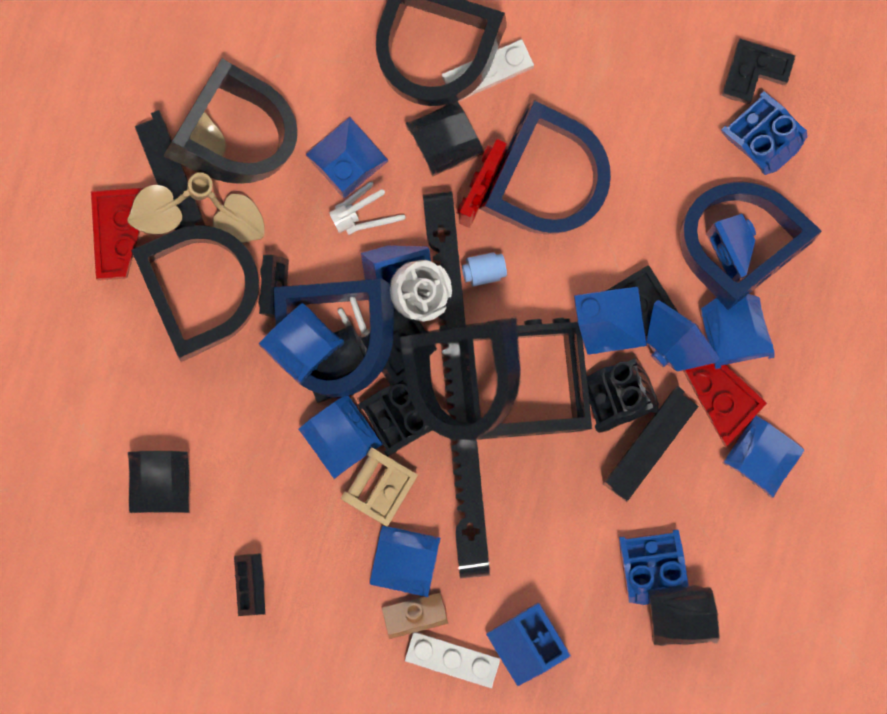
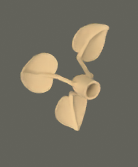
M204 112L191 133L190 139L223 157L226 149L224 136ZM199 172L191 176L187 190L175 200H173L171 191L164 186L150 185L145 187L136 196L128 217V223L141 232L165 234L178 227L182 221V213L176 205L189 196L195 200H203L208 197L216 208L220 210L214 216L213 227L230 233L242 243L262 239L265 234L262 216L253 201L241 194H231L226 198L223 206L215 197V194L211 192L213 187L211 178L207 174Z

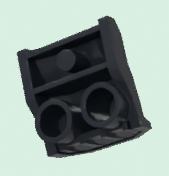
M458 101L447 104L412 122L405 123L407 130L413 135L417 147L421 150L422 157L425 158L432 177L458 167L485 152Z
M351 325L334 333L344 341V345L340 348L337 347L338 349L334 350L328 359H324L318 365V368L312 371V374L318 379L337 380L352 373L363 361L364 357ZM313 392L317 404L334 398Z
M636 358L627 362H619L614 366L604 367L587 376L589 403L596 421L595 429L597 432H606L650 412H658L659 402L650 378Z
M406 377L399 384H391L358 404L360 410L363 409L386 448V451H384L386 456L394 454L432 431L419 417L411 402Z
M127 452L129 460V513H190L191 482L189 452Z
M698 585L689 587L673 586L648 591L653 625L652 641L654 645L718 643L720 639L718 611L711 587L702 588Z

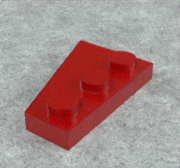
M496 139L493 146L488 144L481 159L485 163L480 172L475 171L469 187L472 189L467 198L463 197L458 207L459 224L468 228L471 227L507 150L506 142Z
M144 188L91 191L97 281L127 279L133 259L131 250L136 248L140 233L139 230L128 223V217L136 196Z
M713 363L683 370L725 447L734 440L767 404L727 365H721V368L715 369Z

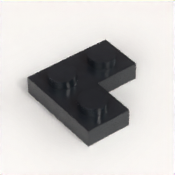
M739 39L722 96L750 105L758 78L786 86L796 55Z

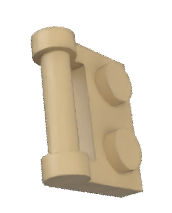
M371 447L367 453L369 457L349 491L344 492L340 499L388 527L418 475ZM381 463L386 468L364 503L358 497L377 465Z

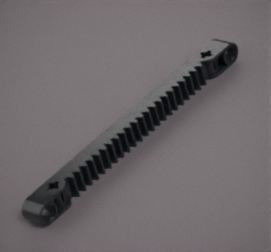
M453 192L423 194L427 241L432 250L438 252V254L433 256V263L445 269L452 287L451 298L447 299V303L444 306L447 308L444 313L438 316L439 322L445 324L440 329L466 325ZM439 230H444L445 235H450L446 236L445 242H440L438 237H434L438 236ZM459 341L441 343V346L448 347L442 351V357L450 359L443 363V369L450 371L444 375V381L451 383L445 387V391L453 395L446 399L448 405L454 406V408L448 410V415L456 418L455 420L467 423ZM450 439L458 442L451 446V452L459 454L452 458L453 464L460 465V468L453 471L455 476L461 477V480L455 482V487L463 489L462 492L456 494V499L464 501V504L457 507V511L465 513V518L460 520L456 527L460 579L490 576L477 440ZM472 523L475 529H479V534H476L472 541L468 539V536L462 535V530L467 529V524Z

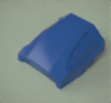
M765 91L760 94V99L731 125L721 129L722 134L746 154L761 169L764 175L776 172L799 152L808 137L807 130L790 115L785 107Z
M748 294L729 310L715 298L701 308V317L707 341L720 357L717 363H714L715 369L721 368V365L752 359L774 358V348L764 320L760 297Z
M303 303L287 315L259 342V346L299 385L304 382V378L306 379L314 369L318 368V365L324 359H328L334 350L338 349L337 347L340 348L344 345V341L335 335Z
M349 396L342 397L333 402L299 428V431L334 479L367 456L371 447L377 449L383 445Z
M756 415L742 432L722 463L741 473V476H745L752 481V484H756L765 493L767 492L769 497L774 498L779 487L803 454L804 449Z
M382 525L369 585L428 597L441 538Z
M679 529L673 530V533L632 539L619 537L628 601L630 603L650 604L648 591L673 586L689 587Z

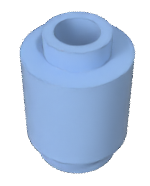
M495 252L468 257L466 258V264L462 265L465 282L470 281L472 287L497 282L502 277H507L506 263L502 253L495 254Z

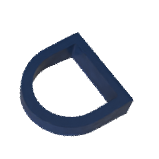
M534 100L528 104L479 209L521 229L537 234H559L578 228L596 215L608 195L611 170L607 153L596 135L583 124ZM536 124H540L572 139L584 150L592 166L593 185L590 195L584 205L567 218H540L502 199Z
M733 182L711 188L694 201L681 225L680 246L683 257L691 271L729 310L811 245L822 231L791 202L776 191L754 183ZM726 201H744L757 205L768 212L793 238L792 241L739 283L732 280L706 255L698 239L697 229L701 215L710 207Z
M382 279L274 287L275 326L302 303L310 305L349 302L350 297H355L356 301L369 300L370 343L360 365L349 375L337 380H321L311 373L306 379L304 378V382L301 384L303 387L327 397H346L365 389L379 376L388 361L393 344L394 305L390 296L391 284Z

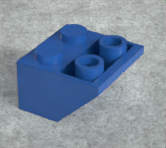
M538 602L486 633L517 687L571 657Z

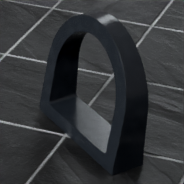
M387 0L376 35V54L383 76L397 94L413 103L425 106H442L457 102L471 94L487 76L507 27L506 16L504 12L466 0ZM407 6L485 30L472 64L459 78L442 86L428 87L407 80L396 69L391 55L392 43Z
M222 58L169 145L164 157L196 172L205 173L210 178L218 181L236 184L257 182L270 177L280 170L293 153L298 135L296 120L288 103L275 89ZM217 89H222L251 102L269 115L277 128L279 137L278 148L275 154L263 161L241 163L226 159L190 139L191 133Z
M189 226L131 250L180 362L229 340L251 318L259 296L258 272L248 249L230 233L211 226ZM210 243L218 245L229 251L242 267L245 276V291L242 302L233 316L223 324L193 338L184 340L151 263L190 244Z
M516 317L418 332L399 337L411 402L422 421L434 432L449 439L468 440L492 431L505 420L516 401L521 377ZM489 336L491 338L497 379L493 403L487 413L477 422L465 423L457 421L444 412L434 395L431 381L429 345Z

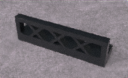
M157 110L151 113L152 120L135 126L157 185L168 188L173 195V200H175L187 190L188 179L181 164L164 157L172 139L160 111ZM191 196L176 205L182 213V221L175 228V231L189 226H205L197 202Z
M678 386L673 389L658 409V412L655 413L603 483L604 486L626 502H628L699 407L684 396L683 393L685 391Z

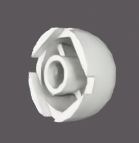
M418 260L404 264L397 269L390 285L391 301L396 310L403 316L418 321L433 320L444 313L447 308L444 306L452 294L451 281L445 269L427 260Z

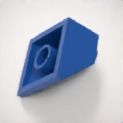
M351 117L305 154L344 199L388 162V159Z
M743 214L714 223L706 233L725 273L736 283H739L747 275L755 244L754 236L756 235L752 222L749 219L745 220Z
M388 245L361 253L365 280L382 279L391 284L392 277L397 269L404 264L418 260L431 261L430 251L427 246Z
M638 287L574 296L578 325L587 355L647 346Z
M660 300L654 303L646 342L653 351L651 357L660 366L665 367L668 365L678 372L717 363L720 357L695 323Z

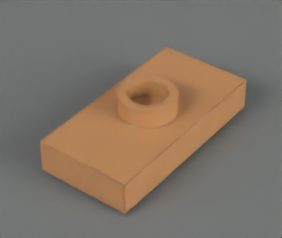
M440 593L382 608L389 639L448 624Z

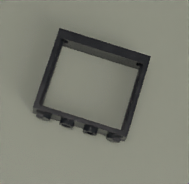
M556 318L550 324H542V319H532L524 321V325H518V338L564 336L572 418L504 423L492 431L473 439H468V441L573 433L592 429L583 338L578 322H570V318ZM489 336L459 341L467 423H474L481 419L473 341L491 340Z

